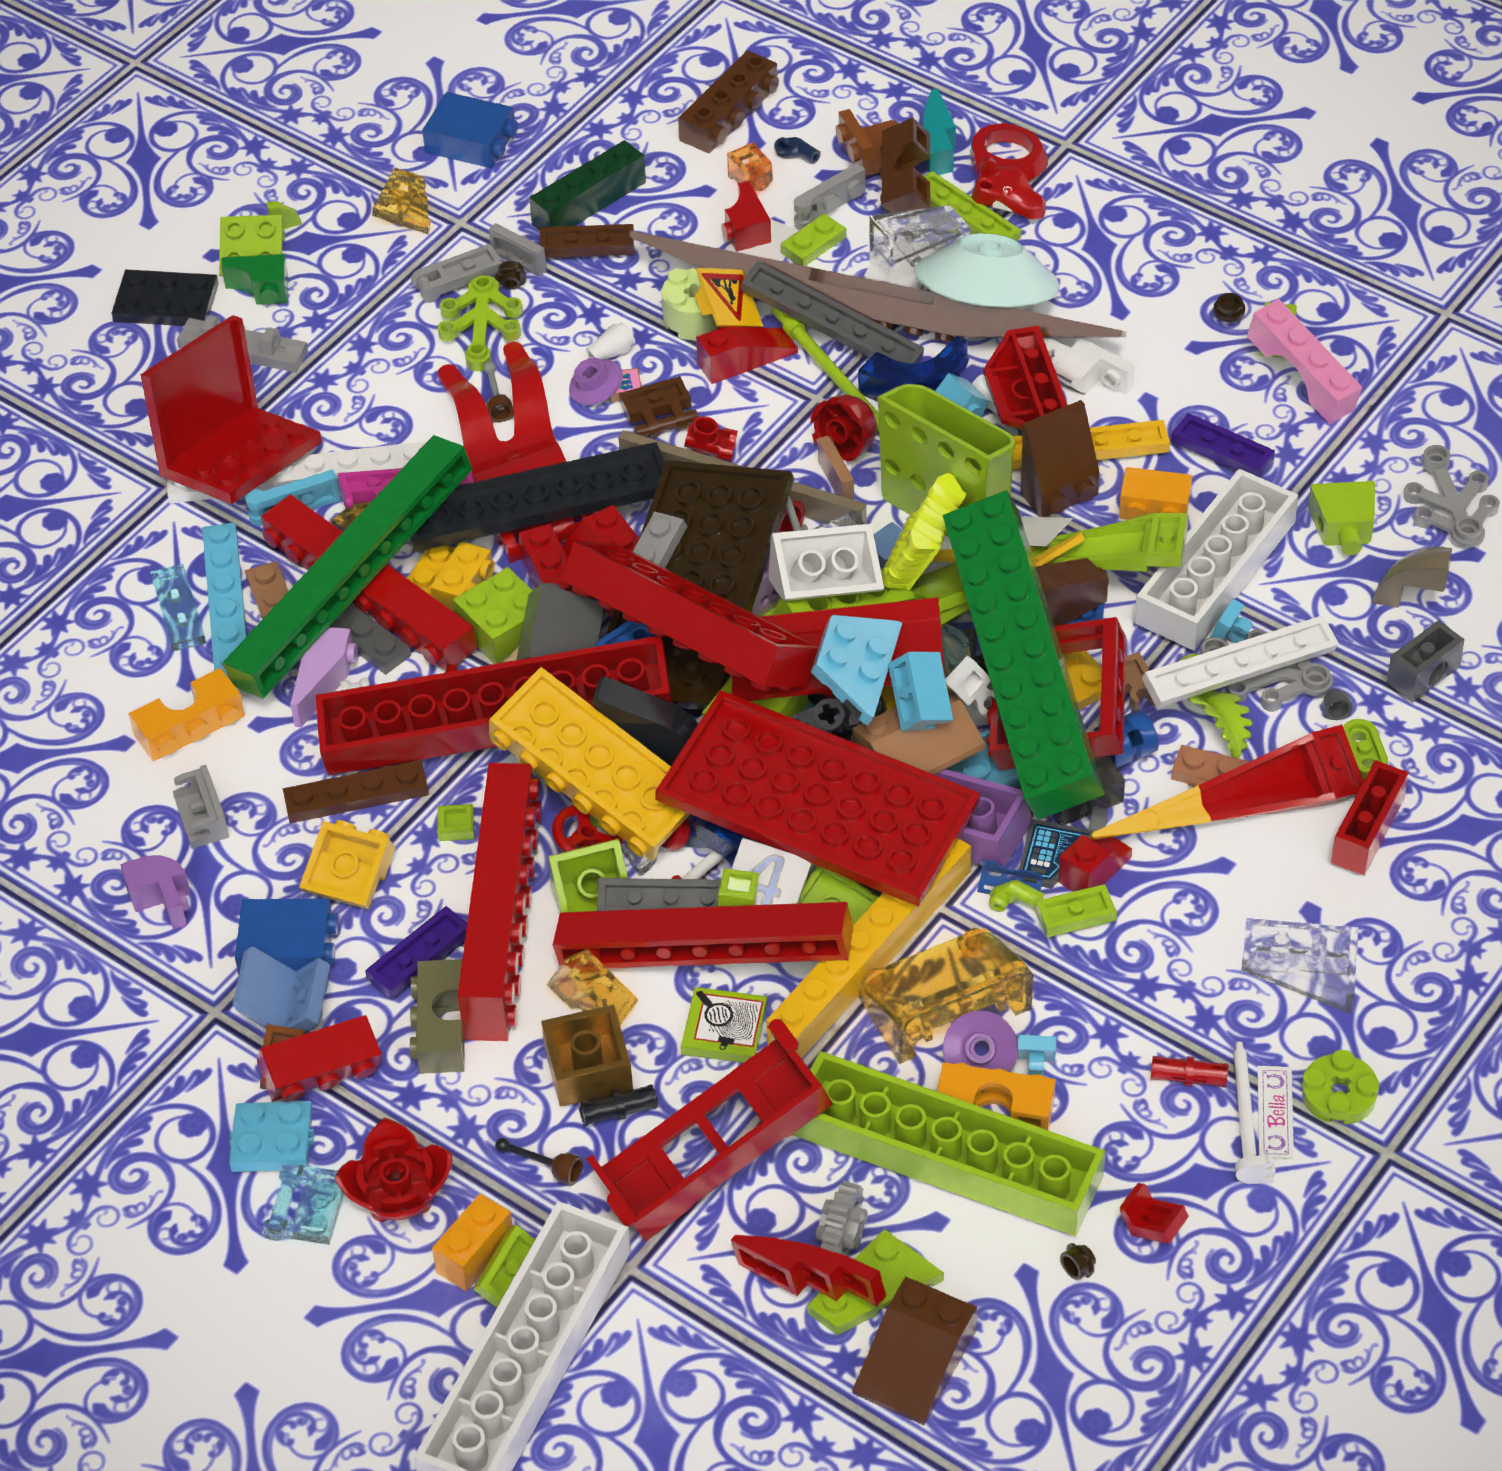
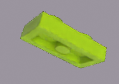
M824 213L780 243V253L798 265L807 266L847 237V228Z
M1105 884L1037 900L1035 905L1036 913L1047 938L1117 921V910Z
M517 1224L510 1227L473 1290L498 1308L535 1239Z

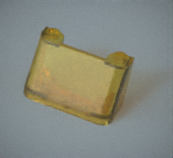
M972 928L963 935L885 967L874 968L864 975L859 985V1000L899 1064L916 1058L914 1046L922 1038H924L925 1042L933 1040L934 1028L956 1020L966 1013L980 1010L992 1004L996 1006L999 1012L1006 1010V1005H1008L1015 1016L1032 1010L1033 973L1024 960L986 928Z

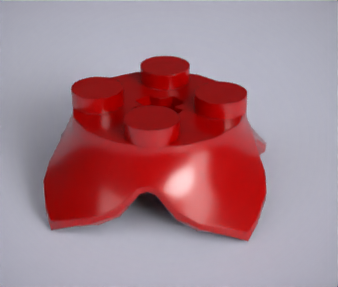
M384 1117L368 1133L363 1143L362 1158L359 1161L349 1160L344 1163L337 1171L335 1181L346 1197L355 1204L369 1210L374 1220L379 1222L405 1220L430 1210L432 1198L442 1188L448 1178L453 1156L449 1150L440 1145L430 1144L425 1148L421 1147L414 1134L406 1126Z

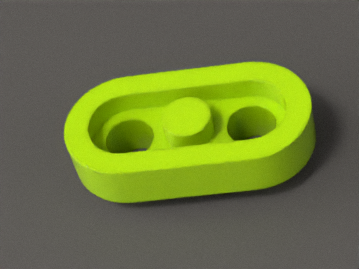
M1352 719L1344 724L1343 728L1364 781L1374 761L1377 760L1388 764V756L1377 728L1373 723L1365 719Z

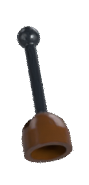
M504 1137L499 1138L495 1143L496 1150L501 1153L509 1151L551 1166L553 1177L564 1184L573 1186L581 1175L583 1169V1158L581 1156L566 1152L552 1159L510 1144L509 1140Z

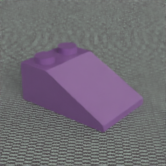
M946 769L934 774L981 793L980 802L959 839L971 845L972 863L981 865L980 860L983 859L997 862V865L1005 867L1032 822L1031 809L1025 801L1022 789Z

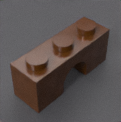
M910 118L882 130V145L880 147L882 154V169L880 170L882 193L880 201L884 209L890 211L898 220L930 208V182L914 168L920 162L930 158V133L915 118Z

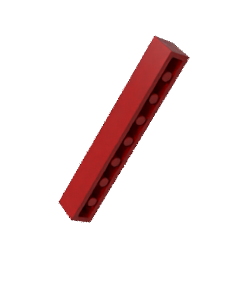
M291 494L261 516L265 541L271 547H278L286 553L287 557L294 564L299 563L308 570L343 533ZM388 564L352 601L355 607L363 613L369 614L386 630L395 633L410 648L414 647L422 653L430 664H437L445 671L451 666L459 664L477 649L474 628L471 624Z
M847 902L560 912L552 945L561 970L849 960L853 923Z

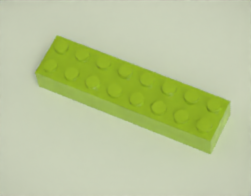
M823 1051L818 1053L810 1071L823 1086L833 1105L794 1132L793 1136L1077 1236L1104 1177L1106 1150Z

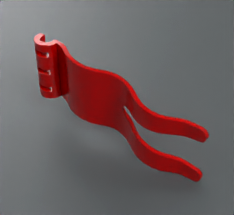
M509 342L503 347V354L511 377L514 414V436L508 441H500L497 438L483 397L478 389L463 377L456 366L446 364L438 370V378L456 407L463 446L473 470L471 473L475 482L567 462L552 431L545 390L539 369L519 342ZM593 513L495 534L494 537L499 546L504 545L507 559L511 564L521 560L520 544H517L516 541L519 539V532L550 523L560 544L563 545L582 519ZM579 517L580 521L574 523L573 519Z

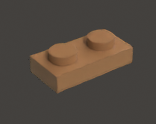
M277 561L244 570L261 619L288 592Z

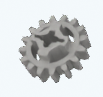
M843 1181V1183L839 1184L838 1192L835 1191L834 1199H826L822 1207L819 1225L816 1229V1239L822 1241L820 1248L848 1256L850 1249H857L859 1247L868 1215V1210L861 1208L864 1196H862L864 1188H862V1185Z

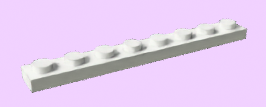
M427 441L303 455L255 489L265 491L332 469L338 477V473L403 468ZM167 479L169 504L215 499Z

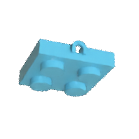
M311 1101L236 1103L233 1131H230L231 1140H229L231 1172L308 1170L310 1145H314L315 1140L314 1129H311L313 1113Z

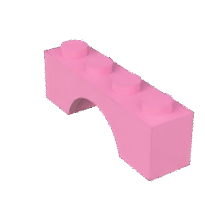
M1280 299L1254 312L1247 337L1266 358L1272 355H1280L1295 366L1306 385L1309 403L1329 425L1355 410L1363 387Z

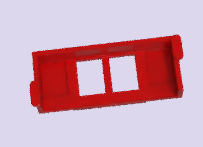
M774 1019L767 1026L775 1039L773 1042L606 1164L601 1166L593 1154L586 1158L609 1190L607 1203L623 1225L627 1227L634 1226L645 1242L690 1210L693 1204L785 1137L788 1138L833 1105L823 1086L796 1051L799 1048V1043L781 1019ZM740 1091L762 1123L728 1147L706 1118V1115ZM696 1123L716 1149L718 1155L684 1179L662 1147Z

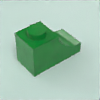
M285 254L222 257L221 267L226 289L247 292L255 298L256 305L288 303L289 276Z

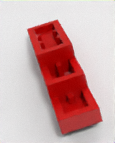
M735 1234L730 1239L738 1265L796 1296L806 1286L835 1301H838L848 1291L875 1306H878L887 1296L880 1271L846 1255L814 1245L774 1237Z

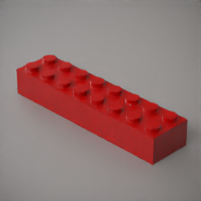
M573 542L561 579L574 586L573 592L585 597L593 596L598 599L597 604L610 610H619L623 612L622 617L624 619L648 625L647 631L663 637L669 636L673 639L672 644L686 650L693 649L699 652L698 658L710 663L724 665L723 670L728 674L737 677L745 676L750 679L749 684L757 689L770 691L771 687H776L784 691H791L792 687H808L818 646L619 544Z
M488 763L457 995L465 1040L508 1042L510 1027H516L518 1012L517 1005H514V997H520L521 975L517 974L518 967L524 966L525 947L521 945L522 937H527L528 915L524 914L525 908H531L532 888L528 886L529 879H534L535 858L531 856L532 850L537 851L539 844L538 829L534 828L536 822H541L542 801H536L539 799L540 784L539 779L533 778L532 764Z

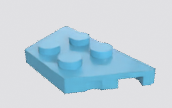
M832 615L826 623L811 673L822 684L827 685L842 703L849 700L862 713L859 720L869 725L875 715L889 669L888 663L891 662L902 623L894 620Z

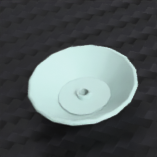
M980 233L962 237L923 257L914 268L918 282L933 293L957 302L982 307L1018 308L1035 306L1053 299L1060 289L1055 274L1025 247L1013 239L995 234Z

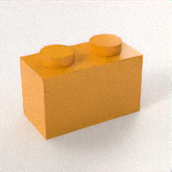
M1126 467L1120 495L1119 519L1129 520L1151 513H1187L1188 515L1193 475Z
M480 1193L432 1247L436 1273L467 1292L481 1276L508 1229L513 1226L511 1211Z

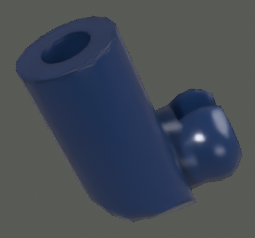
M780 137L774 143L776 154L782 158L802 157L811 164H815L821 155L818 149L799 137Z

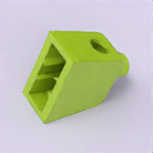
M1375 481L1311 484L1308 510L1323 544L1327 546L1341 545L1344 554L1355 555L1362 550V544H1368L1372 541L1375 515Z

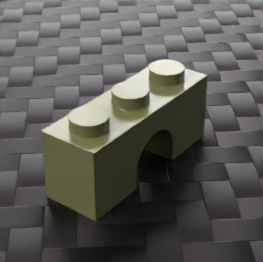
M462 959L418 961L417 976H411L412 999L417 998V1006L410 1007L411 1029H416V1037H410L411 1060L417 1059L420 1074L465 1072V1039L462 1019L444 1020L440 1018L445 1013L459 1011L457 995Z

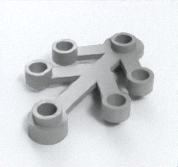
M1430 445L1424 450L1422 465L1429 474L1435 476L1443 496L1424 488L1418 482H1410L1405 485L1403 498L1409 504L1425 502L1452 514L1453 519L1435 513L1434 509L1429 506H1420L1415 510L1414 523L1420 528H1430L1433 525L1451 533L1452 540L1460 546H1478L1485 538L1483 524L1488 517L1497 515L1500 501L1496 496L1487 494L1480 498L1478 509L1472 516H1468L1466 508L1477 493H1483L1487 490L1489 477L1483 471L1471 472L1468 483L1458 494L1447 470L1450 462V451L1442 445Z
M1252 630L1248 633L1247 639L1266 633L1262 630ZM1208 638L1203 641L1200 654L1228 646V644L1221 638ZM1308 659L1295 663L1297 669L1283 667L1228 685L1227 693L1238 695L1241 700L1235 703H1242L1247 700L1248 693L1281 680L1292 682L1281 688H1268L1262 692V708L1269 712H1275L1281 708L1282 701L1303 693L1310 696L1327 694L1332 689L1333 677L1326 666L1318 663L1312 664Z

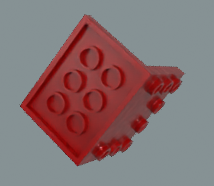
M230 316L140 374L160 476L231 505L322 443L320 431L258 408L244 323L241 317Z

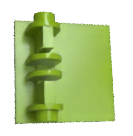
M220 216L219 276H223L221 267L222 257L282 254V241H285V230L282 229L283 216Z

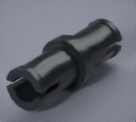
M652 1084L625 1092L614 1090L610 1092V1096L578 1103L579 1114L584 1126L612 1118L620 1121L626 1119L627 1114L658 1107L657 1095Z

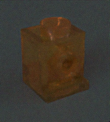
M754 142L727 153L728 177L731 180L735 179L737 183L749 180L756 191L765 190L773 182L772 162ZM749 159V163L745 165L742 163L743 160Z

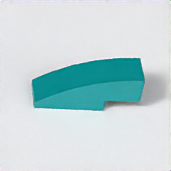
M938 88L931 90L924 110L923 127L930 133V158L925 160V165L928 173L933 171L938 175L953 172L954 150H956V125Z

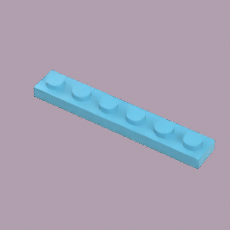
M236 523L202 527L214 670L221 667L226 675L227 672L222 662L247 637Z

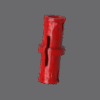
M1153 1055L1150 1080L1184 1083V1086L1192 1087V1084H1205L1226 1088L1229 1063L1194 1060L1195 1057L1187 1056V1059H1174Z

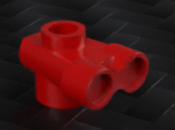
M700 416L694 419L692 424H689L684 447L690 448L694 452L704 455L710 454L716 456L717 459L731 462L738 430L726 427L718 429V423L714 419Z

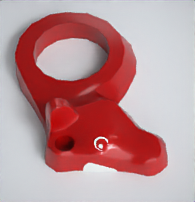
M1007 123L990 124L981 128L973 136L970 150V160L977 178L971 198L978 204L1014 212L1028 219L1043 218L1046 213V201L1040 194L1033 191L1028 182L1045 171L1048 165V155L1039 137L1027 128ZM997 142H1012L1027 149L1029 155L1018 159H1004L993 155L986 147Z

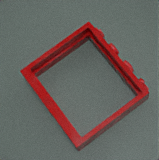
M1112 617L1054 626L1062 654L1102 649L1100 731L1086 733L1094 758L1123 754L1126 635L1118 618ZM992 698L991 707L987 708L990 736L986 737L985 742L988 745V757H993L999 770L1014 769L1016 767L996 700Z

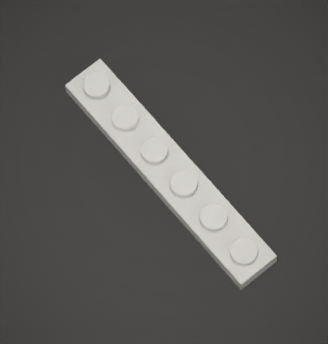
M1322 615L1147 671L1141 679L1155 706L1160 708L1335 651L1339 643Z

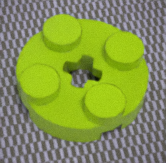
M1337 1050L1333 1054L1316 1059L1307 1067L1302 1080V1097L1307 1109L1318 1119L1329 1123L1331 1119L1344 1120L1343 1124H1354L1368 1117L1374 1110L1380 1084L1375 1072L1367 1063L1354 1057L1353 1053L1348 1050ZM1335 1084H1342L1347 1087L1348 1093L1345 1094L1341 1090L1334 1092L1332 1089Z

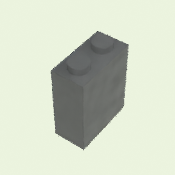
M542 582L528 595L516 660L594 647L599 639L604 608L599 606L592 597L568 592L554 583Z

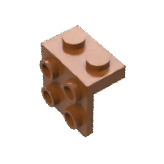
M850 108L839 111V125L835 126V132L838 141L848 153L850 160L854 164L859 163L865 168V177L879 173L882 169V154L880 150L882 130L898 124V122L888 120L862 128Z

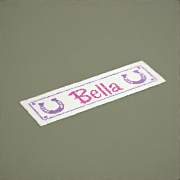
M1258 1066L1259 1155L1272 1154V1158L1294 1159L1292 1067Z

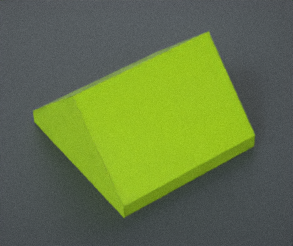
M619 839L548 856L551 888L559 912L597 911L598 879L628 878Z

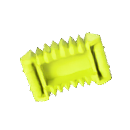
M945 473L935 480L927 493V497L920 504V508L912 512L904 523V529L899 534L900 537L895 542V546L887 559L888 561L881 571L885 587L909 591L939 552L947 533L942 515L959 509V505L967 494L962 490L952 474Z

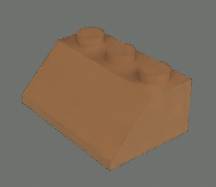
M948 688L953 721L945 724H935V729L901 732L897 707L875 716L869 725L862 723L852 728L856 744L932 774H936L986 749L985 742L962 700Z

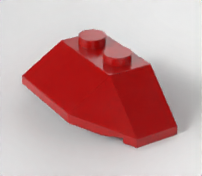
M1039 325L1007 330L1001 343L985 365L983 374L1000 422L1023 430V423L1068 404Z

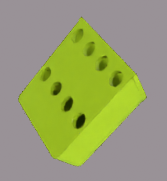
M901 385L877 397L881 491L883 498L888 503L910 515L920 508V504L927 497V493L935 480L945 473L952 474L962 490L967 493L958 508L1005 490L1011 496L1015 439L1007 431L922 385Z

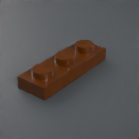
M634 224L540 227V246L545 249V258L634 254V239L629 237L630 231H634Z

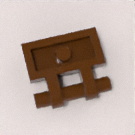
M681 376L619 393L620 404L629 423L643 421V424L633 426L634 433L654 438L660 436V432L674 428L677 431L688 428V425L692 424L694 419L699 417L696 409L683 411V409L692 407L691 396ZM671 413V416L665 418H661L658 420H656L655 418L660 415Z

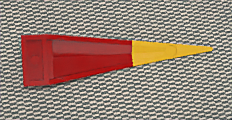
M1341 724L1309 733L1209 781L1093 832L1088 838L1093 840L1324 806L1356 796L1364 781Z

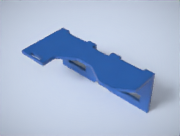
M980 860L982 872L977 892L990 894L991 890L984 889V885L995 887L1009 882L1011 879L1006 878L1007 874L1018 876L1017 880L1041 891L1043 882L1041 874L1029 870L1008 869L997 865V862ZM987 871H992V872H997V873H1002V874H1001V877H1000V876H994V875H989V874H987ZM1023 877L1037 880V883L1022 880Z

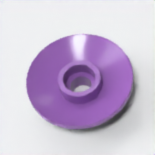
M972 1011L957 1018L948 1028L943 1041V1055L946 1063H965L972 1067L999 1068L1011 1072L1018 1056V1041L1013 1028L1001 1016L988 1011ZM980 1041L986 1042L989 1046V1051L984 1056L977 1054L975 1050L976 1044Z

